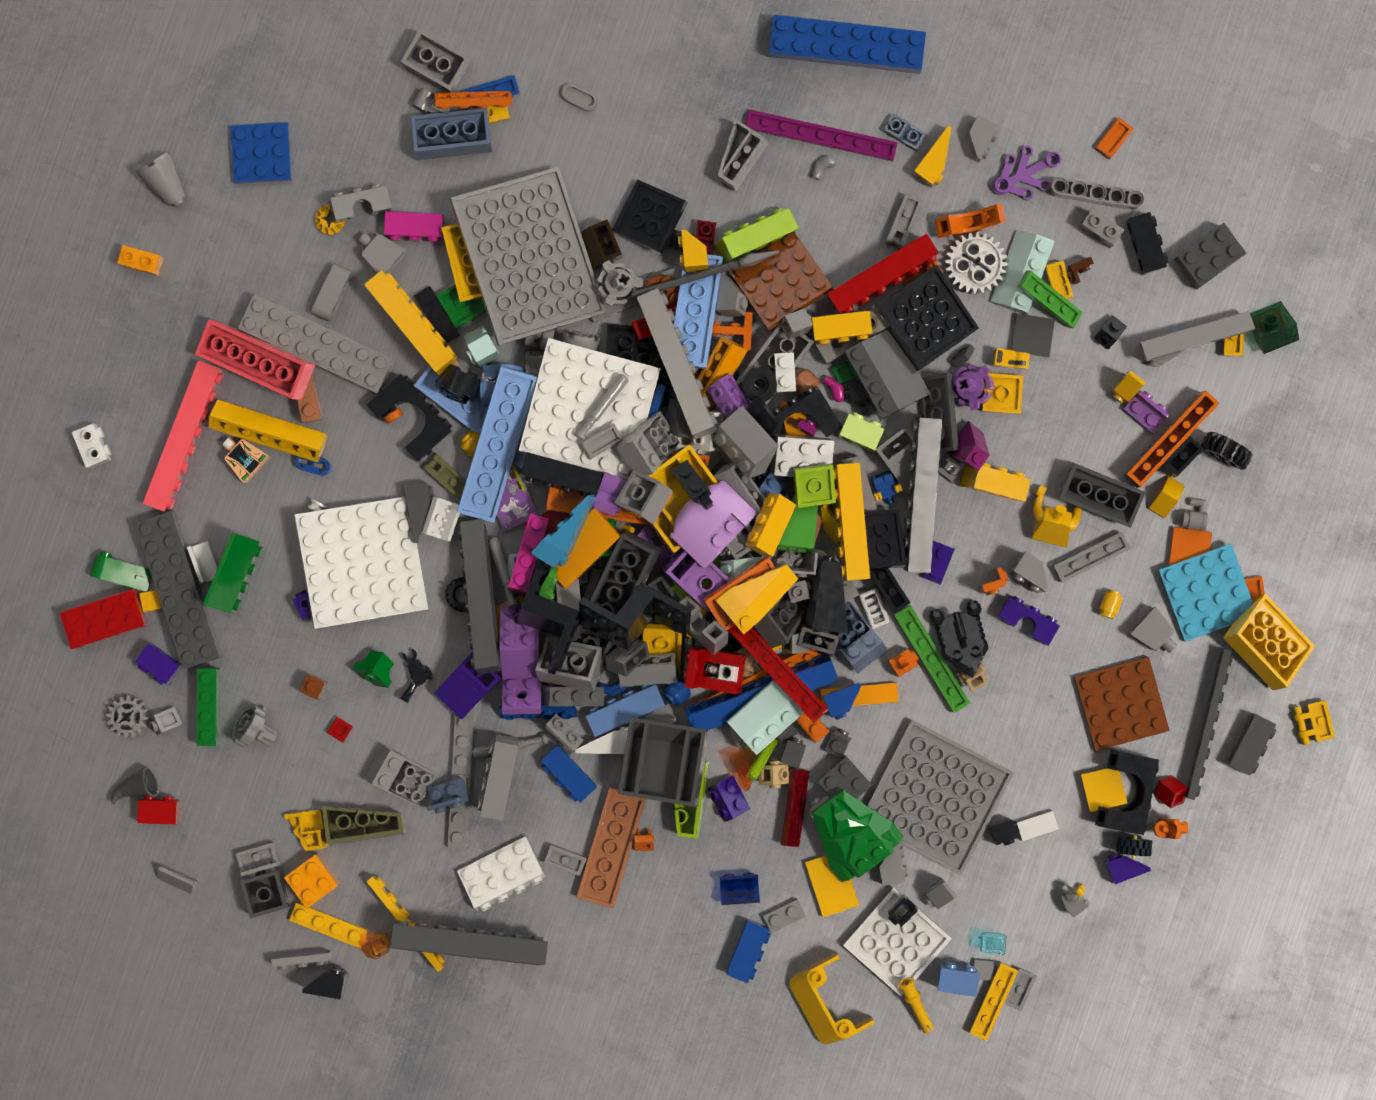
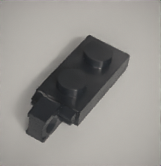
M688 460L671 470L673 476L693 502L697 504L701 502L706 510L713 506V501L709 497L711 492L708 486Z

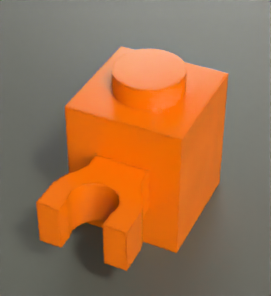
M905 649L889 659L888 662L897 677H900L918 666L917 661L919 658L914 650Z

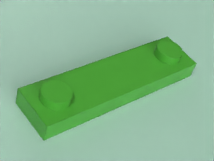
M1026 270L1017 287L1068 328H1074L1082 311L1031 270Z

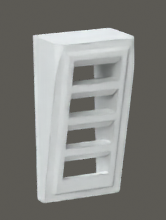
M872 585L858 591L871 628L875 629L890 623L877 587ZM874 594V596L865 599L866 596ZM875 600H877L878 602L873 605L867 606L868 603L873 602ZM880 607L879 611L870 614V611ZM883 615V618H880L878 620L873 621L872 619L877 616Z

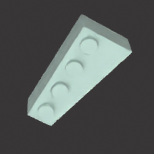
M484 325L464 335L469 348L466 352L476 367L479 365L483 369V365H490L502 359Z

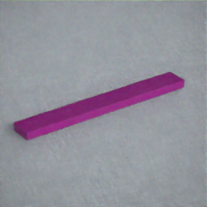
M750 109L748 110L745 123L747 127L756 132L892 162L894 161L898 143Z

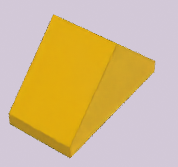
M1168 476L1148 509L1165 519L1178 503L1185 485Z

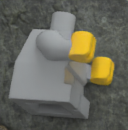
M1066 884L1060 887L1064 893L1061 898L1065 908L1073 918L1089 907L1090 902L1088 899L1084 900L1082 897L1086 890L1083 884H1080L1077 890L1074 887L1070 889Z

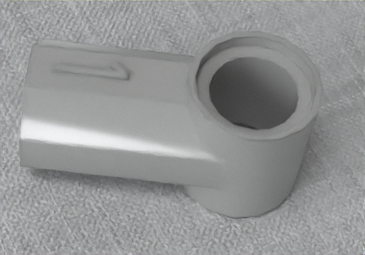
M424 88L420 89L412 104L417 109L431 114L452 112L453 106H450L448 109L435 107L434 94Z

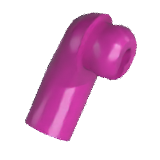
M827 376L823 383L831 389L832 397L836 402H843L845 400L843 386L832 377Z

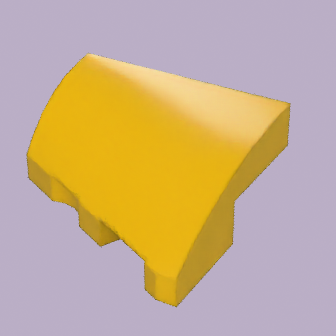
M322 809L284 814L285 820H289L294 828L293 832L299 837L305 851L329 847L326 843Z

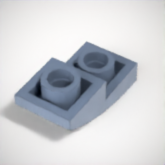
M894 113L883 129L889 135L917 152L927 137V133L912 126L910 122Z

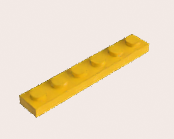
M374 875L366 881L397 921H407L409 926H415L416 922L412 923L408 918L410 915L404 907H399L396 903L398 899L392 892L388 893L384 888L386 884L380 877ZM422 952L437 972L446 966L444 964L445 959L441 954Z

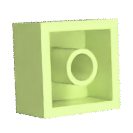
M855 412L852 415L848 414L838 438L873 453L884 431L881 428L882 424L873 420L869 423L863 420L864 416Z

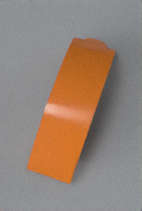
M995 204L977 211L947 215L935 219L938 238L975 233L997 227V225L1006 222L1002 204Z

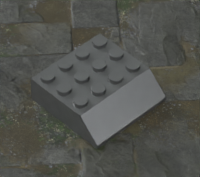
M630 717L618 794L692 807L698 806L707 751V729Z

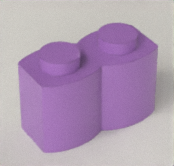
M604 472L592 509L596 508L599 512L613 517L615 513L619 514L621 507L616 505L615 501L627 480Z

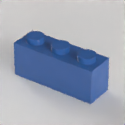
M559 745L541 760L543 763L541 767L548 774L553 773L556 777L554 781L561 788L565 786L570 791L568 795L574 802L578 800L581 803L598 787Z
M747 919L726 975L748 983L749 979H754L757 971L754 966L756 961H761L764 953L761 950L764 943H768L771 935L768 932L769 927Z

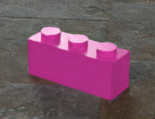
M385 212L384 235L389 237L391 241H400V238H408V241L419 242V239H427V242L437 243L439 239L443 240L441 228L444 227L443 214Z

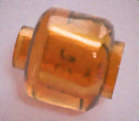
M376 931L365 937L362 950L366 957L376 960L388 954L390 948H388L389 935Z

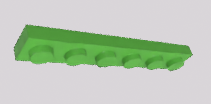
M909 605L894 614L953 713L969 705L970 701L912 606Z

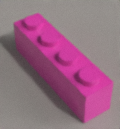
M530 513L507 590L526 595L537 561V557L531 552L543 540L549 518Z

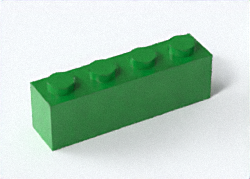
M220 668L197 669L196 746H218L220 744Z

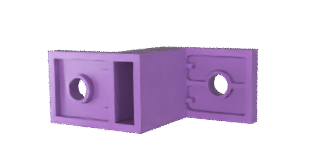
M645 525L637 536L653 544V538L657 536V533L651 526ZM662 543L658 546L662 550L655 565L708 611L709 609L703 599L728 583L731 579L712 562L703 569L682 548L671 554L665 544ZM705 578L711 580V586L708 589H703L701 586V582Z
M501 605L503 715L541 713L542 681H539L535 671L541 655L539 630L524 624L515 623L522 605L513 609H509L507 605ZM520 694L527 695L525 698L522 699L517 697Z

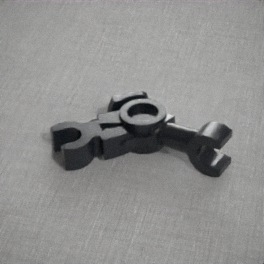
M412 649L413 657L411 659H408L405 653L402 654L403 659L409 662L407 667L411 677L410 685L400 698L406 703L410 701L417 686L420 687L427 679L432 680L430 668L425 666L426 671L422 669V663L420 660H416L417 652Z

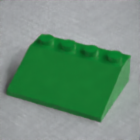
M232 532L203 605L231 614L239 610L242 602L239 600L240 596L246 592L249 585L247 579L249 575H253L256 565H254L256 557L259 558L263 551V547H261L262 542Z

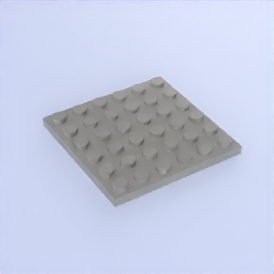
M911 720L867 806L871 809L873 808L885 818L887 817L894 823L903 835L899 842L900 844L962 875L1014 772Z

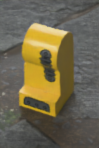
M996 348L994 350L992 367L1028 370L1030 354Z

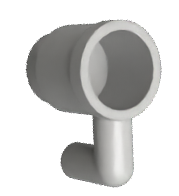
M1190 498L1189 506L1199 507V512H1183L1181 526L1187 527V529L1205 531L1208 518L1207 501Z

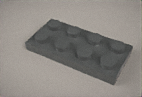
M952 373L922 377L931 394L920 400L921 417L942 419L940 453L959 450Z

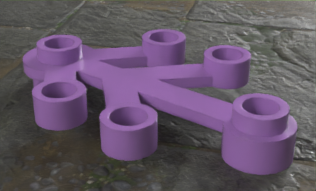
M1024 146L1021 150L1022 157L1017 172L1009 177L1011 167L1016 162V157L1008 154L1004 159L1005 165L1001 176L993 181V191L998 195H1006L1010 192L1022 196L1024 200H1030L1033 197V191L1030 188L1022 189L1013 185L1019 181L1038 187L1042 192L1048 191L1050 188L1048 180H1039L1030 176L1047 167H1057L1061 162V155L1058 152L1052 151L1047 154L1045 160L1026 169L1029 157L1033 154V149L1030 146ZM1024 149H1029L1030 154L1025 155ZM1008 157L1013 158L1012 164L1007 162ZM1054 157L1056 163H1051L1049 158ZM999 183H1004V184H1005V188H1004V189H1000V188L998 187V184H999ZM1041 183H1047L1048 188L1043 189ZM1025 191H1029L1031 193V196L1029 198L1024 196Z

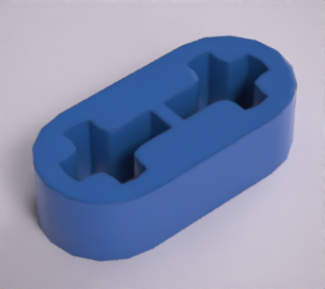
M299 456L295 458L296 467L302 471L320 476L328 475L331 471V463L324 458H320L318 463L306 459L312 462V465H304V467H301L302 464L299 463V460L303 458ZM322 462H325L327 470L320 472L319 468L314 467L315 463L322 464Z

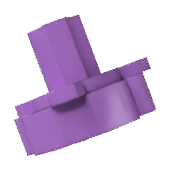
M971 364L968 368L961 367L955 375H952L954 398H963L958 400L959 404L969 406L971 410H977L980 408V404L986 403L992 397L990 392H985L982 398H978L985 388L984 379L987 382L988 390H993L995 387L993 378L989 376L990 370L986 366L979 367ZM969 369L977 370L978 372L969 371Z

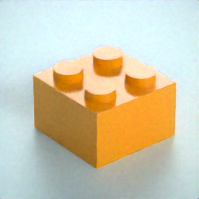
M318 853L284 877L306 909L340 885V882Z

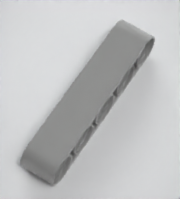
M1062 177L1056 178L1049 188L1050 193L1058 198L1128 210H1136L1144 203V195L1138 190ZM1055 183H1061L1064 190L1062 192L1056 191L1054 188ZM1075 186L1082 188L1083 193L1081 195L1074 193L1073 188ZM1094 189L1099 190L1101 198H1095L1092 195V191ZM1118 193L1120 201H1113L1111 194ZM1131 196H1136L1139 199L1138 205L1131 203Z

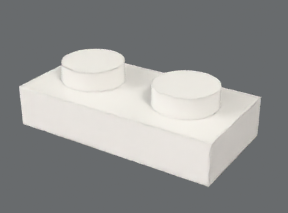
M794 352L774 354L777 381L776 392H796Z

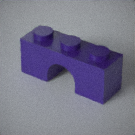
M1016 596L1013 599L1008 597L997 618L1013 627L1023 617L1031 619L1034 629L1030 637L1049 646L1060 627L1056 624L1057 620L1049 615L1047 617L1040 615L1041 611L1033 606H1030V608L1023 605L1024 601Z

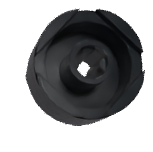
M450 364L449 368L445 369L437 391L440 394L444 391L447 393V398L466 405L467 401H469L470 405H473L480 388L481 381L478 379L479 375L471 371L465 373L460 371L461 368Z

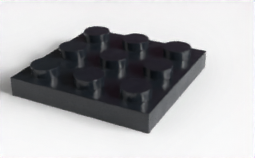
M637 179L612 231L662 254L688 202Z

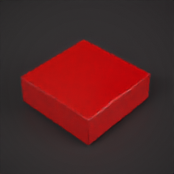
M337 716L327 733L344 743L354 726Z

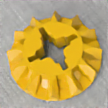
M329 204L323 205L318 209L314 218L316 227L322 233L333 235L343 229L345 222L334 224V221H331L329 227L328 222L322 219L330 214Z

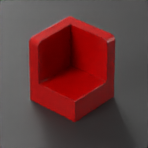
M1169 776L1159 780L1155 796L1171 809L1184 803L1188 788L1174 776Z

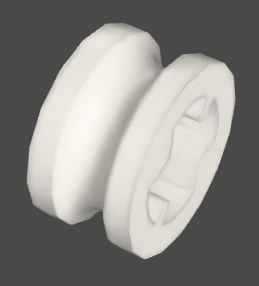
M311 499V505L307 506L314 511L327 508V506L314 499Z

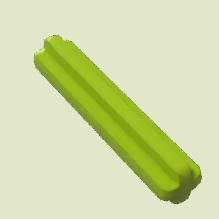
M778 737L758 753L747 773V777L750 780L758 779L779 741Z

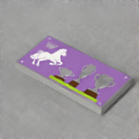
M513 462L497 512L504 531H508L528 521L530 513L539 515L522 476H520L521 473Z

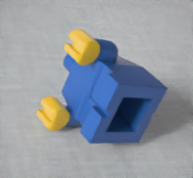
M889 470L871 476L872 483L876 489L873 493L875 501L886 499L888 505L894 503L893 496L899 493V491H903L901 483H894Z

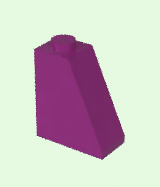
M967 421L957 436L959 450L946 453L959 463L979 471L990 454L983 432Z

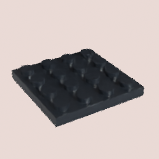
M937 265L875 307L917 371L979 329Z

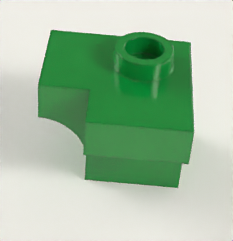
M370 651L364 660L355 663L353 669L362 679L372 682L375 686L388 688L392 682L390 670L394 663L384 652Z

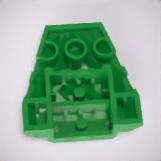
M844 789L812 811L829 866L841 882L848 881L854 876L859 878L891 855L893 847L899 844L903 838L901 832L890 819L883 817L873 808H869L861 800Z

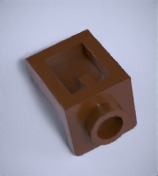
M1091 257L1067 267L1070 282L1073 281L1074 284L1081 282L1077 271L1081 274L1090 270L1089 266L1094 264Z

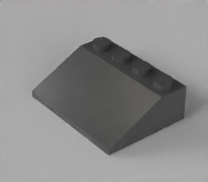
M890 329L860 342L843 353L844 358L880 421L931 394L920 373Z

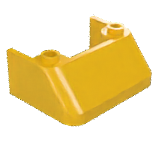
M837 952L794 974L789 980V986L815 1035L825 1045L847 1039L875 1024L871 1016L856 1025L849 1019H841L834 1022L818 993L817 988L823 986L827 979L823 967L840 959Z

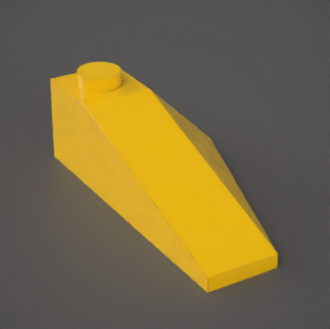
M784 564L765 572L762 576L754 579L751 578L745 583L728 588L715 601L737 628L745 634L767 614L798 578L788 565Z

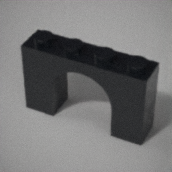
M400 374L366 405L380 420L395 407L403 403H413L422 409L425 415V426L422 432L405 447L413 458L420 463L453 433L450 429L453 426L446 418L442 420L437 415L440 411L433 404L429 406L426 403L425 399L427 397L421 390L416 391L412 387L414 383L407 375L403 377Z
M817 386L806 388L801 396H794L787 400V404L780 408L778 406L771 410L782 425L792 414H809L815 419L826 437L843 428ZM782 426L775 434L781 435Z
M1110 749L1107 769L1128 773L1134 780L1136 791L1132 802L1123 809L1117 810L1099 806L1095 825L1144 835L1147 828L1148 813L1151 809L1152 793L1155 789L1156 774L1159 770V759Z

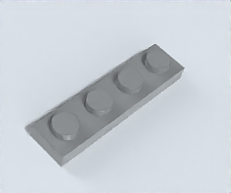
M1120 532L1053 567L1061 583L1131 548L1123 532Z

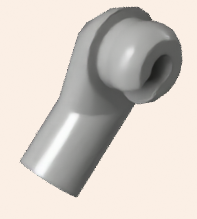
M826 155L817 160L812 178L821 180L823 169L835 166V158Z

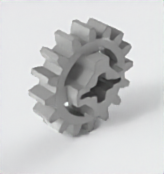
M127 696L126 701L124 697H120V702L114 700L113 704L115 706L108 707L111 714H106V717L111 718L107 722V724L113 725L111 731L118 730V736L124 733V738H127L129 733L132 737H135L136 731L142 733L141 727H147L144 720L149 719L148 716H145V713L149 710L142 708L145 703L139 704V698H135L132 701L131 696ZM124 704H131L134 707L127 709ZM116 712H118V720H117V721H116ZM125 713H131L129 717L131 720L124 719L126 717ZM138 713H140V720H139V722H138V720H137V714H138ZM124 725H129L133 729L127 730L121 727Z

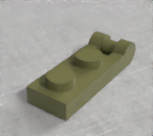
M434 453L431 456L432 459L428 463L425 462L422 467L460 501L466 480L437 453ZM439 463L442 467L436 472L433 468Z

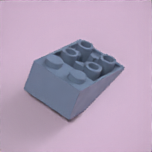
M849 602L845 605L848 632L827 631L826 633L839 636L843 640L840 652L858 674L888 650L862 615Z

